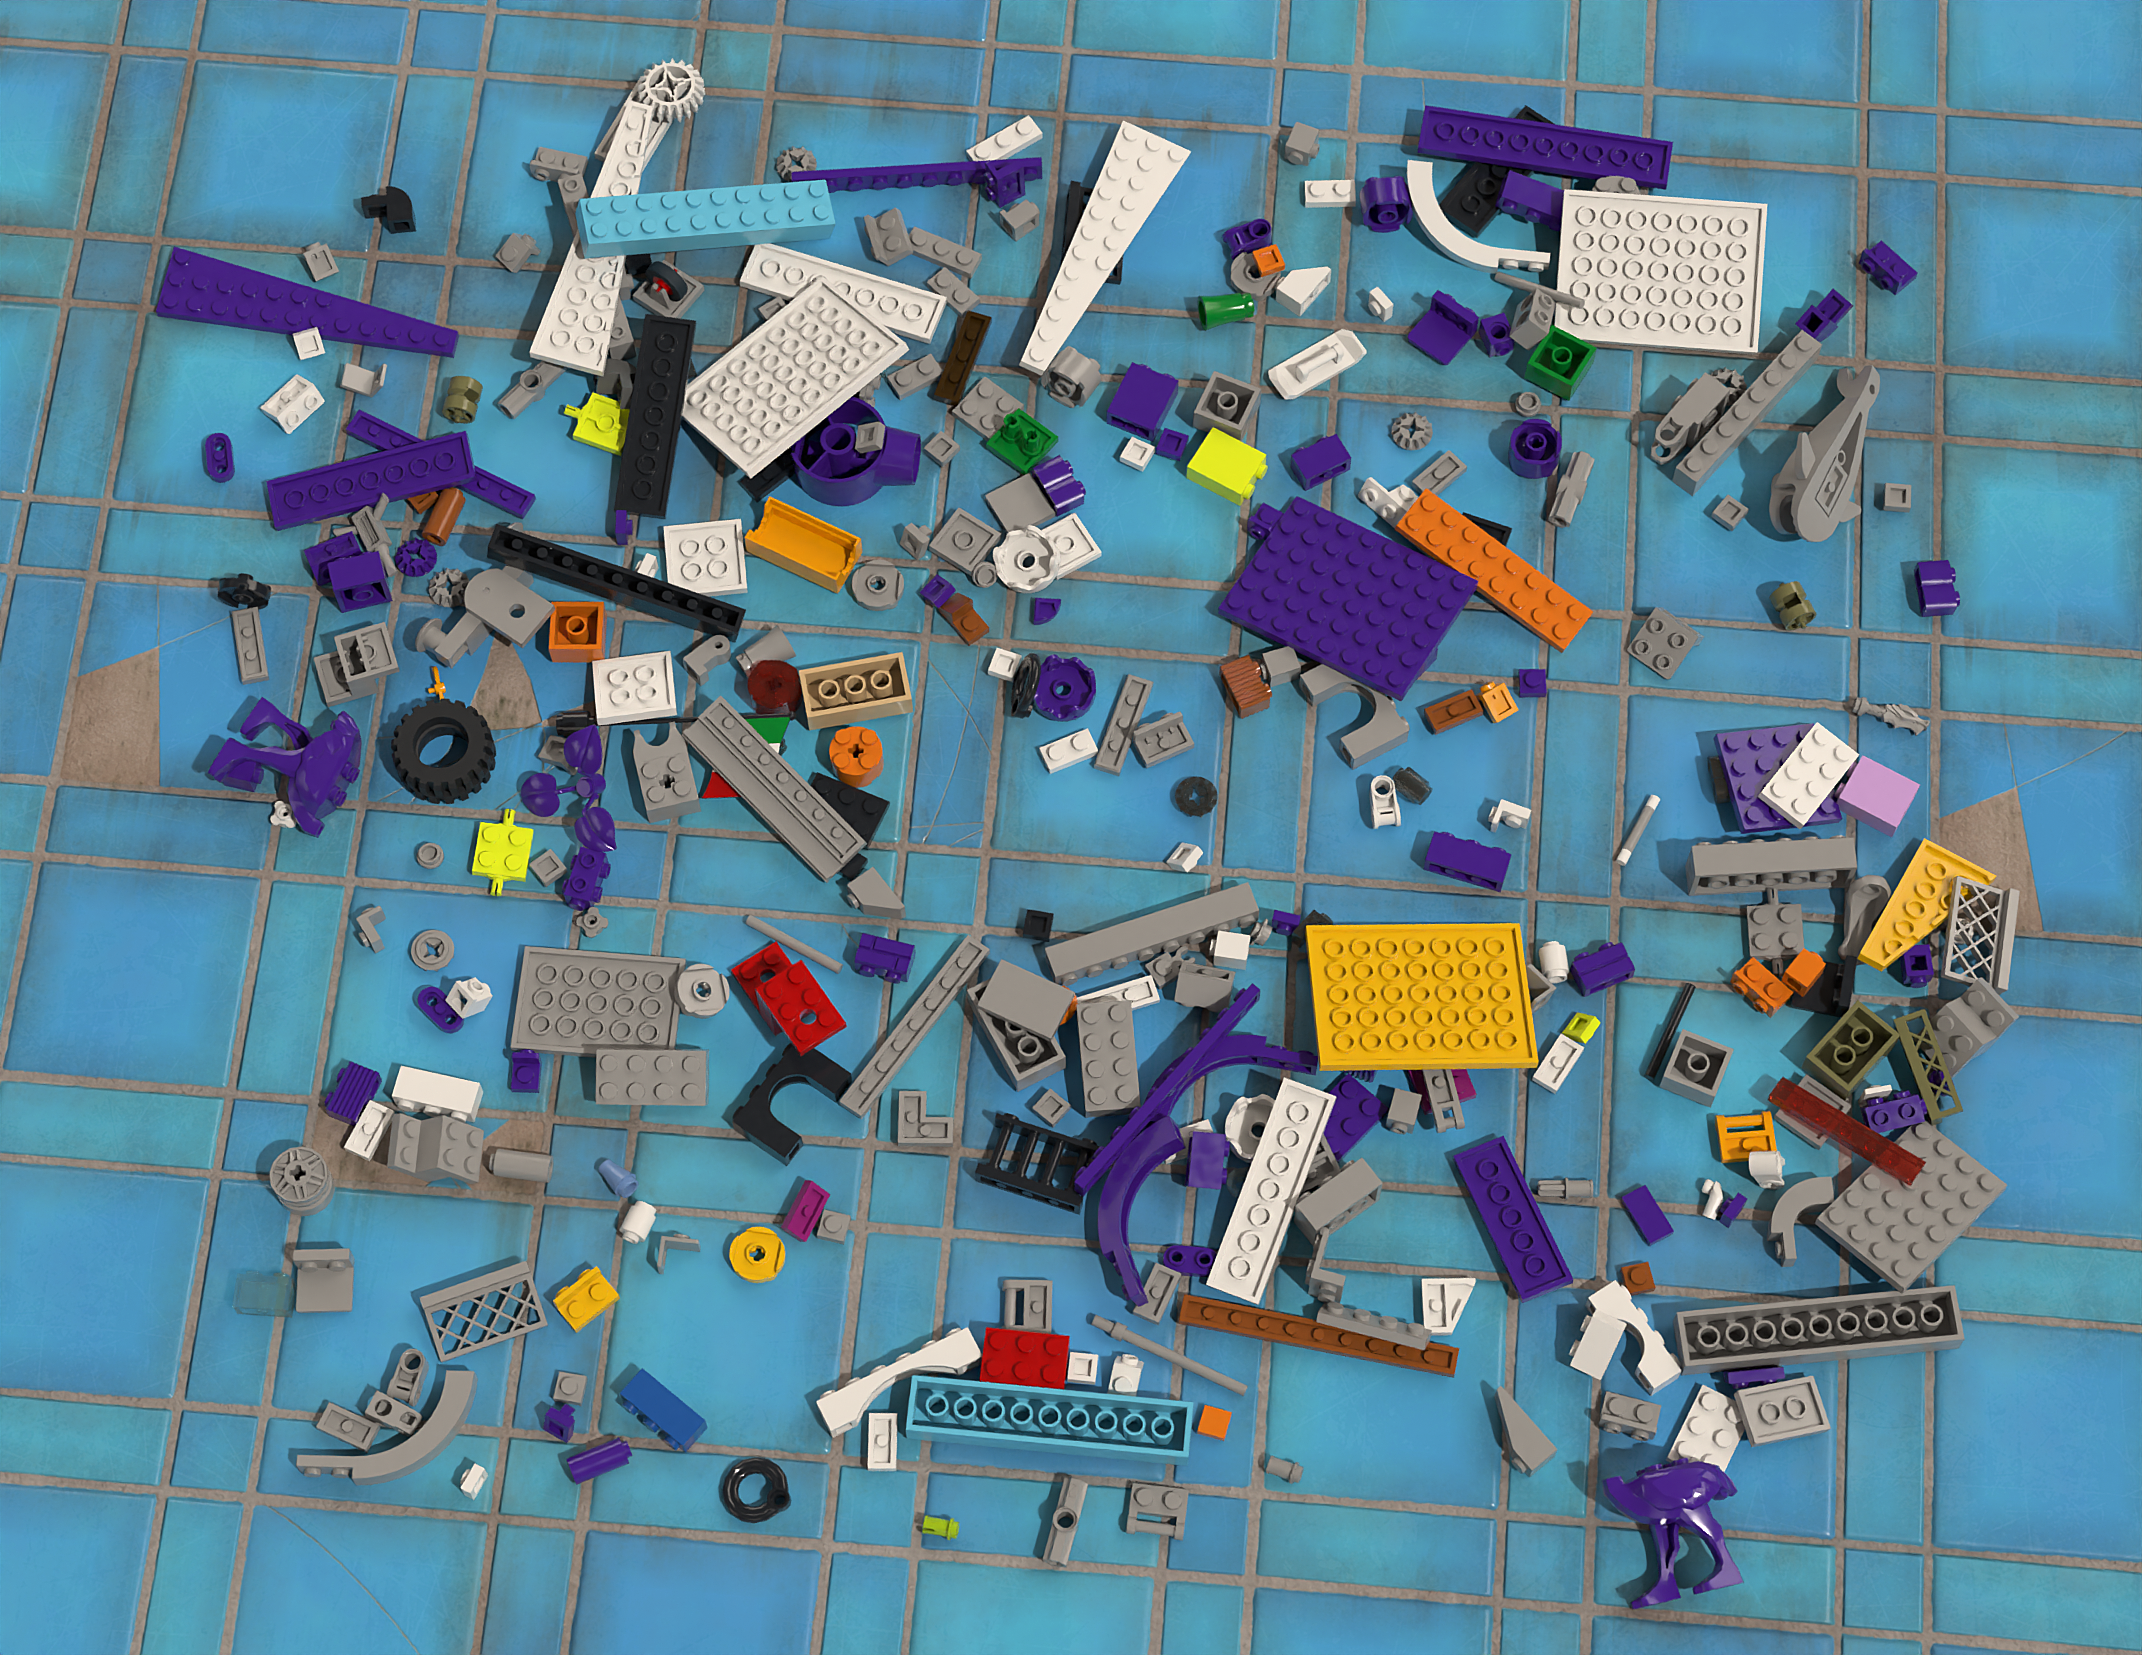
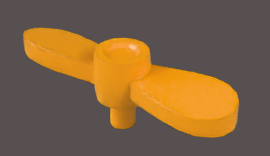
M433 666L431 669L436 684H434L433 688H429L428 691L429 694L436 692V695L439 694L441 702V699H445L443 693H446L444 682H440L437 666Z

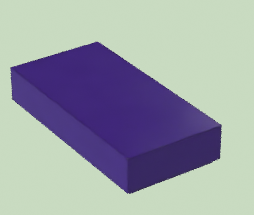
M1646 1185L1621 1197V1202L1649 1246L1674 1233L1673 1228Z

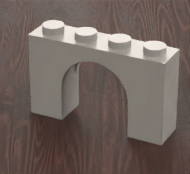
M1324 664L1300 675L1299 687L1312 707L1344 692L1359 694L1372 705L1374 710L1372 720L1365 726L1340 739L1339 749L1352 770L1407 742L1410 727L1407 720L1403 716L1400 717L1396 712V705L1392 697L1386 696L1384 693Z

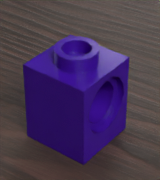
M1505 313L1480 320L1479 335L1489 358L1496 355L1504 356L1514 348L1515 340L1509 337L1511 327ZM1498 335V336H1501L1502 338H1501V339H1497V338H1494L1493 336Z

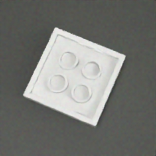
M741 519L663 526L668 583L708 597L748 593Z
M671 651L592 661L598 726L677 715Z

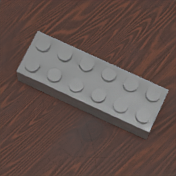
M1836 835L1829 839L1806 837L1803 840L1794 841L1790 838H1781L1775 842H1765L1764 840L1757 839L1749 843H1738L1736 841H1727L1717 845H1711L1708 842L1698 843L1691 847L1685 865L1689 896L1755 893L1767 892L1766 890L1772 888V892L1773 888H1777L1778 891L1849 888L1857 869L1853 837L1845 838L1843 835Z

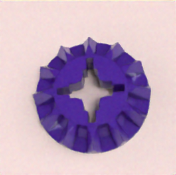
M415 537L411 541L405 540L404 544L398 547L395 560L398 569L403 574L410 577H420L428 574L435 567L437 552L434 545L432 546L426 539L419 540ZM420 551L422 559L416 558L412 561L410 554H417Z

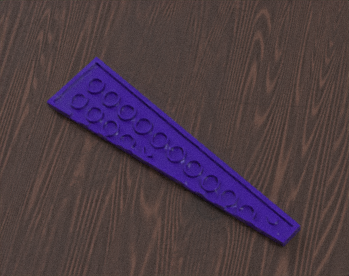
M175 246L156 309L158 317L293 335L294 333L317 327L322 340L454 358L459 334L456 330Z

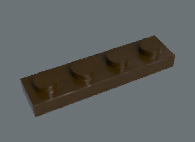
M967 311L934 393V400L957 406L960 403L991 326L992 317Z

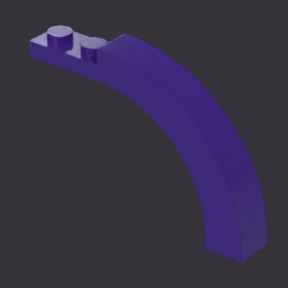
M1227 1036L1145 1129L1164 1117L1170 1116L1183 1093L1197 1080L1213 1071L1235 1065H1259L1316 1076L1318 1056H1314L1312 1052L1305 1050L1298 1052L1287 1051L1286 1048L1277 1045L1271 1046V1048L1266 1047L1267 1036ZM1182 1055L1175 1059L1160 1074L1151 1089L1155 1086L1158 1088L1165 1081L1163 1078L1167 1071L1173 1066L1177 1068L1182 1062Z
M1169 1115L1145 1129L1122 1152L1107 1177L1099 1203L1098 1234L1102 1253L1114 1265L1117 1274L1122 1276L1125 1284L1121 1285L1126 1299L1132 1300L1138 1307L1149 1302L1129 1246V1215L1136 1194L1150 1173L1167 1158L1186 1148L1178 1125Z

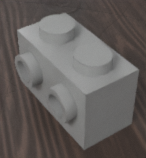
M1182 962L1174 1002H1180L1186 1007L1200 1006L1212 1012H1221L1224 1008H1229L1236 972Z

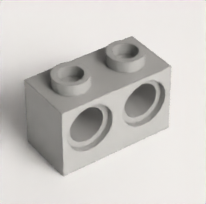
M1536 288L1517 305L1509 337L1529 351L1548 335L1556 302L1549 295Z

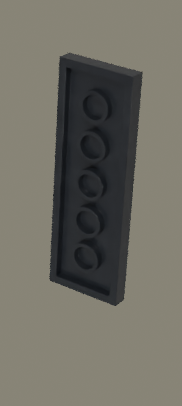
M1527 105L1515 117L1516 119L1554 124ZM1476 162L1442 200L1439 207L1448 220L1475 238H1478L1502 210L1496 207L1495 204L1502 181L1507 173L1513 171L1530 178L1536 170Z

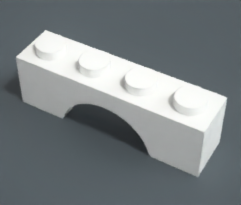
M1615 1280L1588 1297L1585 1306L1592 1316L1597 1309L1627 1324L1625 1330L1636 1338L1641 1348V1361L1634 1374L1650 1396L1678 1379L1681 1373V1364L1673 1353L1669 1354L1665 1349L1662 1336L1656 1330L1652 1331L1649 1327L1647 1316L1642 1309H1636L1630 1301L1632 1297L1627 1288L1623 1285L1620 1286Z

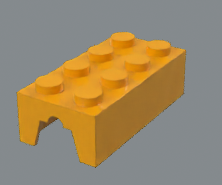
M770 496L765 503L764 516L759 528L754 532L749 529L745 536L747 552L837 594L863 553L861 538Z

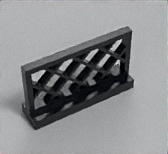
M1071 181L1067 191L1060 267L1082 218V209L1085 211L1087 206L1083 201V196L1091 197L1094 190L1092 188L1080 187L1081 182ZM1123 256L1114 268L1116 276L1109 275L1105 283L1120 285Z

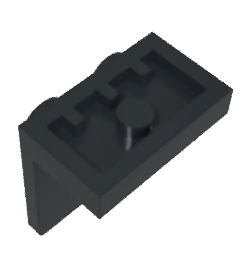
M1846 955L1843 964L1823 961L1826 963L1823 973L1804 997L1793 990L1791 1007L1842 1018L1850 1007L1857 957Z

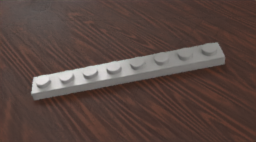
M967 935L840 1099L839 1103L842 1107L861 1120L990 954L989 948Z

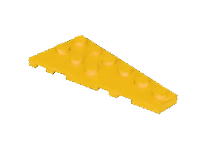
M1924 838L1857 959L1882 972L1948 919L1954 877L1960 876L1990 885L1994 882L1996 875ZM1961 886L1960 893L1966 902L1974 898L1967 887Z

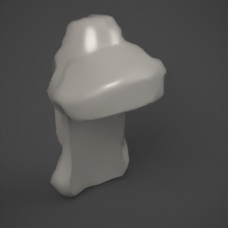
M1866 875L1856 879L1846 893L1845 939L1838 948V954L1843 961L1846 955L1858 958L1871 934L1872 923L1885 909L1891 898L1890 887L1886 879L1881 876ZM1857 959L1856 965H1865V964H1866V963H1864V962H1862V961H1860V960Z

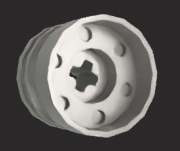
M306 1147L290 1148L281 1153L273 1162L269 1173L270 1184L283 1207L292 1214L299 1216L315 1215L324 1210L332 1201L335 1192L334 1178L322 1156L313 1149Z

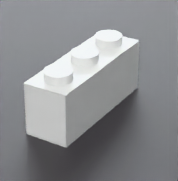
M401 1066L392 1098L397 1107L404 1111L411 1112L413 1109L424 1111L426 1115L431 1117L445 1115L466 1123V1121L475 1122L483 1090L480 1083Z

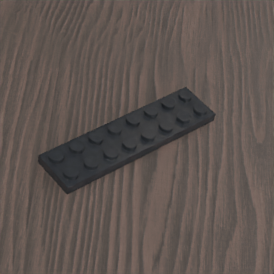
M645 314L614 505L615 513L616 510H626L629 515L666 519L697 325L695 320Z

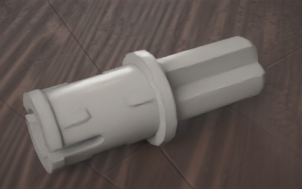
M1564 1177V1180L1538 1181L1537 1191L1540 1197H1564V1199H1568V1197H1593V1180H1568L1567 1177Z

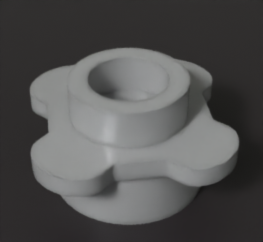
M596 907L589 908L588 913L578 917L576 920L577 926L582 927L589 938H594L600 934L609 924L608 919L602 917Z
M1265 918L1263 922H1256L1249 934L1252 937L1250 945L1253 946L1255 942L1261 946L1265 944L1273 928L1267 924L1268 919Z

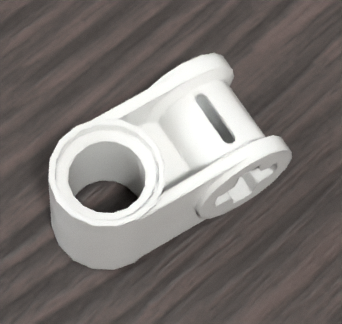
M1377 776L1373 779L1369 792L1373 829L1395 824L1396 827L1401 826L1400 809L1396 798L1394 782L1390 777ZM1381 787L1385 788L1388 793L1380 795L1375 790Z
M1780 1151L1750 1152V1174L1756 1179L1760 1187L1772 1190L1784 1188L1782 1166L1785 1165V1159L1781 1156Z

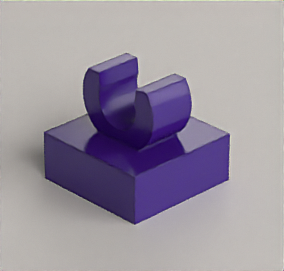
M567 1404L560 1411L551 1407L545 1414L543 1430L567 1443L573 1436L575 1420L572 1414L575 1409Z

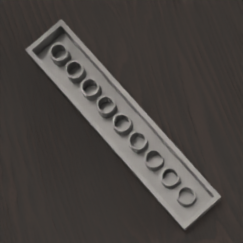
M1955 1285L1906 1290L1903 1294L1899 1291L1682 1311L1677 1312L1673 1320L1678 1358L1681 1364V1375L1959 1349L1965 1339Z

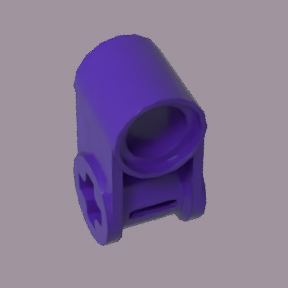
M1255 219L1239 227H1233L1222 235L1224 243H1227L1231 250L1230 256L1232 260H1235L1244 252L1249 254L1271 245V224L1267 220ZM1263 233L1265 235L1257 236L1256 234Z

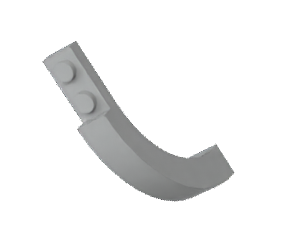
M446 1370L443 1392L432 1416L415 1435L397 1447L367 1456L297 1455V1468L301 1473H304V1476L313 1478L320 1477L321 1474H332L335 1478H348L349 1474H352V1480L356 1486L386 1483L417 1471L436 1458L452 1442L465 1423L476 1394L478 1378L475 1372Z

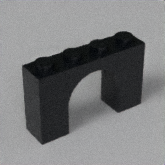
M789 1043L782 1053L783 1058L779 1063H774L768 1069L765 1075L767 1078L761 1085L757 1084L752 1089L749 1095L750 1099L746 1105L738 1107L732 1117L736 1132L785 1166H788L802 1148L803 1142L799 1134L778 1121L772 1114L771 1103L775 1095L788 1085L800 1083L815 1088L837 1103L852 1083V1076L849 1071L817 1049L813 1048L800 1056L792 1043Z

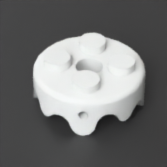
M1027 525L1021 530L1009 532L1000 547H995L993 550L997 575L1009 588L1016 592L1034 593L1041 591L1053 582L1060 569L1061 558L1056 543L1050 536L1032 525ZM1028 556H1034V564L1029 568L1023 567V560Z
M1261 1094L1253 1098H1239L1226 1118L1225 1134L1226 1140L1230 1142L1229 1148L1238 1158L1252 1164L1261 1137L1254 1136L1251 1130L1257 1125L1266 1127L1275 1100L1268 1095Z

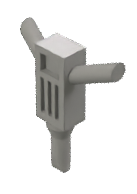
M382 493L375 509L365 506L351 517L355 524L354 526L333 529V532L337 537L350 531L354 535L360 534L368 551H379L388 576L392 577L398 571L389 555V546L392 545V542L380 520L389 502L386 494Z

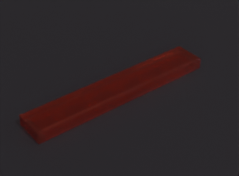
M1785 1077L1780 1079L1768 1097L1769 1102L1910 1186L1925 1167L1926 1162Z

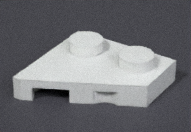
M1475 1278L1421 1280L1423 1326L1425 1329L1432 1330L1431 1336L1452 1335L1475 1286Z

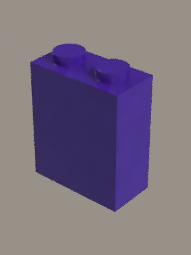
M1132 362L1107 410V424L1154 442L1178 394L1179 381L1169 374L1153 371L1147 365H1138Z

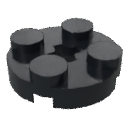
M244 573L238 574L237 578H221L217 589L218 599L226 605L238 608L239 604L248 605L247 609L254 607L263 609L267 607L271 595L270 586L254 581L253 576Z

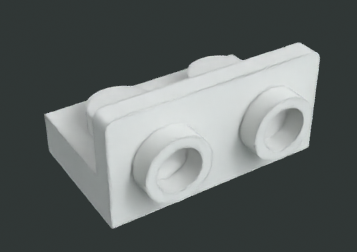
M296 374L260 409L266 416L278 422L284 432L290 434L324 403V399L313 383Z

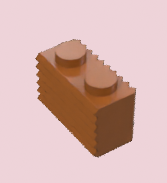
M1249 655L1223 664L1219 668V676L1241 719L1268 709L1270 698L1272 697L1268 683L1263 684L1259 677L1262 674L1257 661L1252 662Z

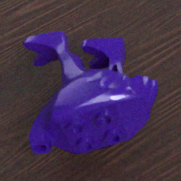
M262 697L243 723L240 733L246 735V739L253 741L270 725H277L291 737L295 750L286 751L277 746L260 749L250 748L233 738H229L215 758L208 774L221 783L237 766L246 761L268 766L289 778L288 797L295 820L304 833L318 838L325 827V824L320 819L334 812L337 806L341 807L347 797L346 790L349 784H353L359 776L360 770L358 768L360 766L362 745L360 729H358L354 719L349 714L341 711L337 719L331 722L330 731L313 739L306 727L287 718L272 703Z
M1688 1458L1672 1461L1669 1464H1656L1636 1471L1637 1476L1625 1483L1621 1476L1602 1480L1603 1494L1614 1508L1630 1520L1649 1524L1656 1550L1658 1578L1649 1590L1630 1603L1632 1610L1681 1598L1673 1574L1674 1562L1680 1549L1679 1526L1700 1537L1709 1548L1715 1561L1713 1572L1692 1588L1694 1595L1744 1583L1738 1567L1726 1548L1722 1526L1713 1518L1708 1505L1711 1499L1715 1501L1725 1500L1727 1496L1733 1497L1738 1492L1732 1479L1718 1465L1701 1461L1689 1463Z

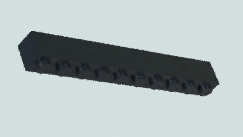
M496 524L488 545L487 558L714 636H725L734 643H736L745 617L746 609Z

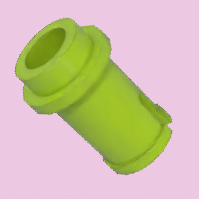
M926 1515L922 1533L947 1537V1540H951V1538L957 1539L960 1523L955 1521L954 1518L945 1520Z

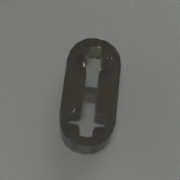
M1718 755L1708 756L1707 767L1714 801L1716 804L1729 803V790Z

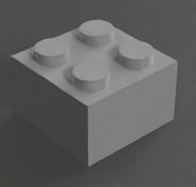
M1214 371L1194 411L1193 427L1208 433L1214 427L1242 442L1260 405L1261 389Z
M1682 1029L1662 1078L1660 1088L1711 1108L1734 1049Z

